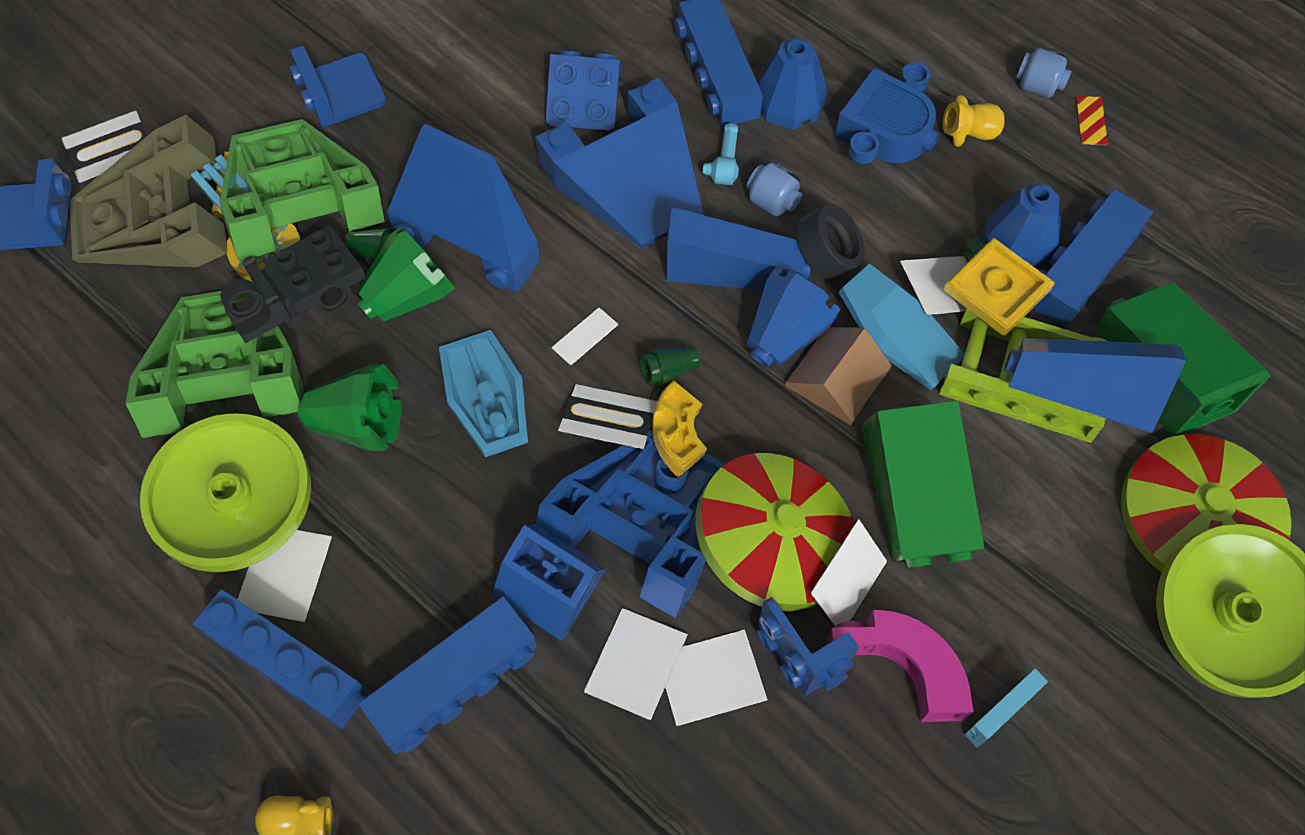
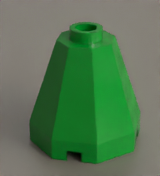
M400 226L389 235L365 275L366 278L359 285L357 292L362 298L357 304L370 319L373 320L378 315L385 322L440 300L455 289V287L407 231Z
M384 364L367 365L304 393L303 399L300 400L298 405L299 418L311 432L369 451H384L389 447L386 443H394L398 439L402 405L401 399L393 400L392 390H399L397 379Z

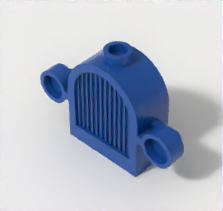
M918 62L907 64L903 68L900 80L876 68L872 70L841 111L838 119L835 137L850 144L849 156L857 163L867 164L878 158L890 163H904L916 159L925 150L931 152L940 133L933 130L936 120L935 107L929 97L923 93L930 79V70L927 66Z

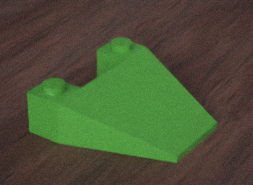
M303 119L231 137L220 207L238 261L248 259L251 256L252 258H257L263 254L276 251L271 229L337 211H339L349 231L365 229L371 225L384 222L379 188L368 167ZM236 172L247 183L249 193H245L237 184Z
M222 291L181 297L130 376L125 404L142 438L168 435L183 430L187 404L254 393L263 418L298 412L299 402L303 399V382L292 351L279 326L245 344L227 315L220 297ZM249 293L239 294L232 303L245 300Z

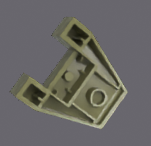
M184 115L155 129L71 198L72 259L78 263L199 267L227 254L224 223L197 203L190 204L188 179L192 178L190 174L196 170L200 174L205 171L203 166L207 163H210L211 166L217 163L215 160L214 137L190 117Z

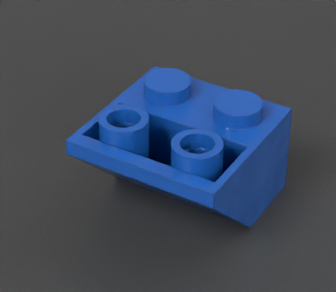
M524 525L501 563L492 596L498 600L504 597L516 612L563 641L607 568L540 525Z

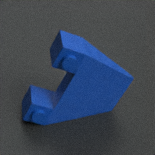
M659 78L628 92L629 121L632 124L587 146H584L567 122L536 136L539 164L554 186L642 249L668 236L672 208L703 215L678 103Z
M425 124L419 132L387 211L392 230L395 231L401 226L422 247H425L432 236L435 235L480 257L485 278L493 286L499 289L507 288L517 293L540 261L538 243L494 156Z
M650 430L644 449L623 445L563 478L539 505L536 524L574 548L587 532L591 530L649 563L650 566L640 598L676 618L694 593L706 562L696 534L697 504L708 482L725 463L705 453L703 458L680 477H677L659 455L654 443L652 430Z

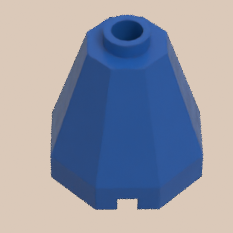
M797 38L782 42L762 71L758 81L759 88L763 94L761 115L765 122L793 130L801 127L802 122L810 119V123L819 119L827 98L828 88L817 53L810 42Z
M1032 183L988 214L984 224L982 241L989 243L995 238L1037 270L1045 263L1047 266L1058 250L1060 243L1061 217L1059 195L1049 185Z
M775 267L766 281L747 346L752 350L750 356L765 367H769L770 364L780 366L830 328L840 311L835 303L831 309L825 304L829 296L824 290L792 271H789L783 277L781 276L783 269Z

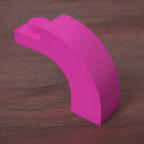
M873 610L867 621V627H863L861 622L847 621L839 623L837 628L831 629L826 639L827 645L849 632L859 646L855 655H877L896 662L908 673L917 693L920 722L964 721L973 712L969 682L959 658L937 632L919 620L897 612Z

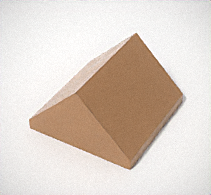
M830 327L817 339L786 381L785 386L847 424L852 425L890 371L891 364L865 328Z

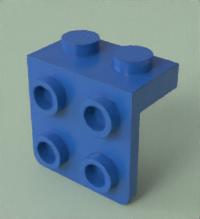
M304 46L290 50L295 62L294 65L289 66L297 87L304 85L305 90L300 91L306 108L308 112L315 110L322 128L380 108L386 104L385 95L365 54L357 53L313 68Z
M561 51L560 55L550 54L546 122L552 127H557L567 122L571 128L602 131L613 130L616 122L619 80L622 81L623 66L621 61L615 59L614 55L601 53L595 54V58L581 57V53L574 51Z
M54 159L38 160L35 184L0 186V250L65 244L72 185L68 175L61 171Z
M770 597L763 602L758 622L760 629L757 630V635L764 648L769 653L775 651L783 663L780 669L791 688L795 689L798 687L805 697L822 686L826 691L831 690L848 677L845 672L854 666L852 660L859 648L849 632L811 654L776 601Z

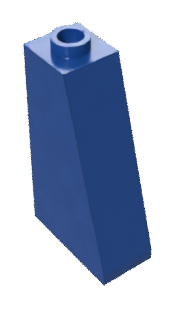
M671 209L667 248V281L764 290L766 281L775 267L783 269L781 273L783 277L789 271H792L809 280L810 266L801 252L798 240L682 209Z
M1023 338L1019 350L1011 349L1004 371L1009 373L1010 388L1153 433L1186 359L1182 347L1174 344Z

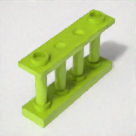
M966 308L960 326L972 329L963 362L961 366L950 365L942 382L939 395L1091 443L1104 427L1106 418L1010 388L1009 373L1004 371V367L1011 349L1019 350L1023 338L1108 341L1102 338L1088 337L1023 317L1003 336ZM987 334L1009 341L999 378L977 371Z

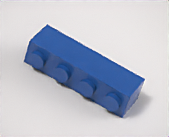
M688 0L680 2L678 18L674 19L677 37L679 39L683 38L685 42V54L689 64L694 63L696 80L699 88L706 91V101L710 114L716 115L721 128L725 127L728 123L738 124L760 118L763 94L721 1Z
M1116 189L1106 201L1099 198L1087 215L1090 221L1087 224L1080 222L1069 236L1068 241L1072 242L1069 247L1066 248L1061 245L1049 262V265L1053 266L1049 272L1040 271L1054 281L1055 284L1051 291L1032 309L1063 329H1066L1142 232L1153 211Z
M222 589L192 624L211 641L340 730L343 729L357 710L359 703L368 695L357 680Z
M502 597L360 702L359 706L387 746L396 755L402 750L405 753L410 752L427 738L426 732L440 722L443 725L456 718L463 710L462 704L474 695L481 697L490 692L498 684V677L511 667L513 670H516L525 665L533 657L534 653L532 651L537 648L535 637L507 600Z

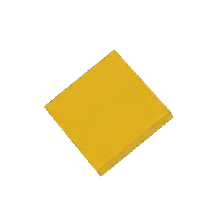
M993 238L946 282L943 291L1001 335L1005 336L1051 291L1055 282Z

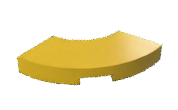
M673 380L658 399L652 419V434L655 446L664 463L677 477H680L704 457L707 448L697 437L694 428V418L700 412L702 403Z

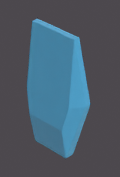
M870 263L839 291L858 327L867 330L886 359L928 389L932 390L946 376L951 364L957 365L964 358L965 353L932 315H926L921 303Z
M488 330L440 346L439 352L448 406L484 457L528 443L522 376L493 332Z

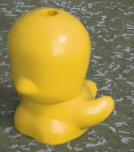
M958 95L956 101L947 106L943 116V130L946 134L953 137V144L956 147H960L964 143L966 135L980 140H993L1001 134L1005 123L1004 113L998 105L990 103L969 105L966 97L963 95Z
M270 796L260 804L255 817V825L259 835H331L333 824V810L329 796H323L316 801H306L301 796Z

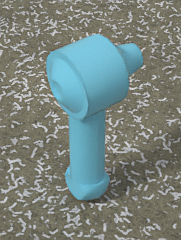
M728 123L724 127L720 157H717L712 163H704L703 174L710 176L715 184L733 186V182L738 177L739 167L734 158L738 126L734 123Z

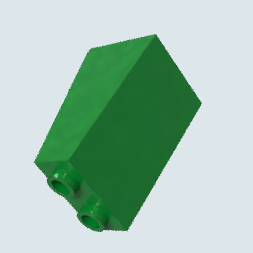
M1174 282L1160 288L1156 285L1150 286L1141 291L1137 297L1129 300L1120 298L1111 302L1105 307V314L1096 326L1102 337L1108 342L1174 344L1182 347L1186 362L1158 420L1169 438L1183 435L1237 412L1271 377L1257 360Z
M959 401L877 411L861 423L862 436L892 562L905 560L906 568L931 565L930 557L946 555L947 563L971 560V551L984 549Z

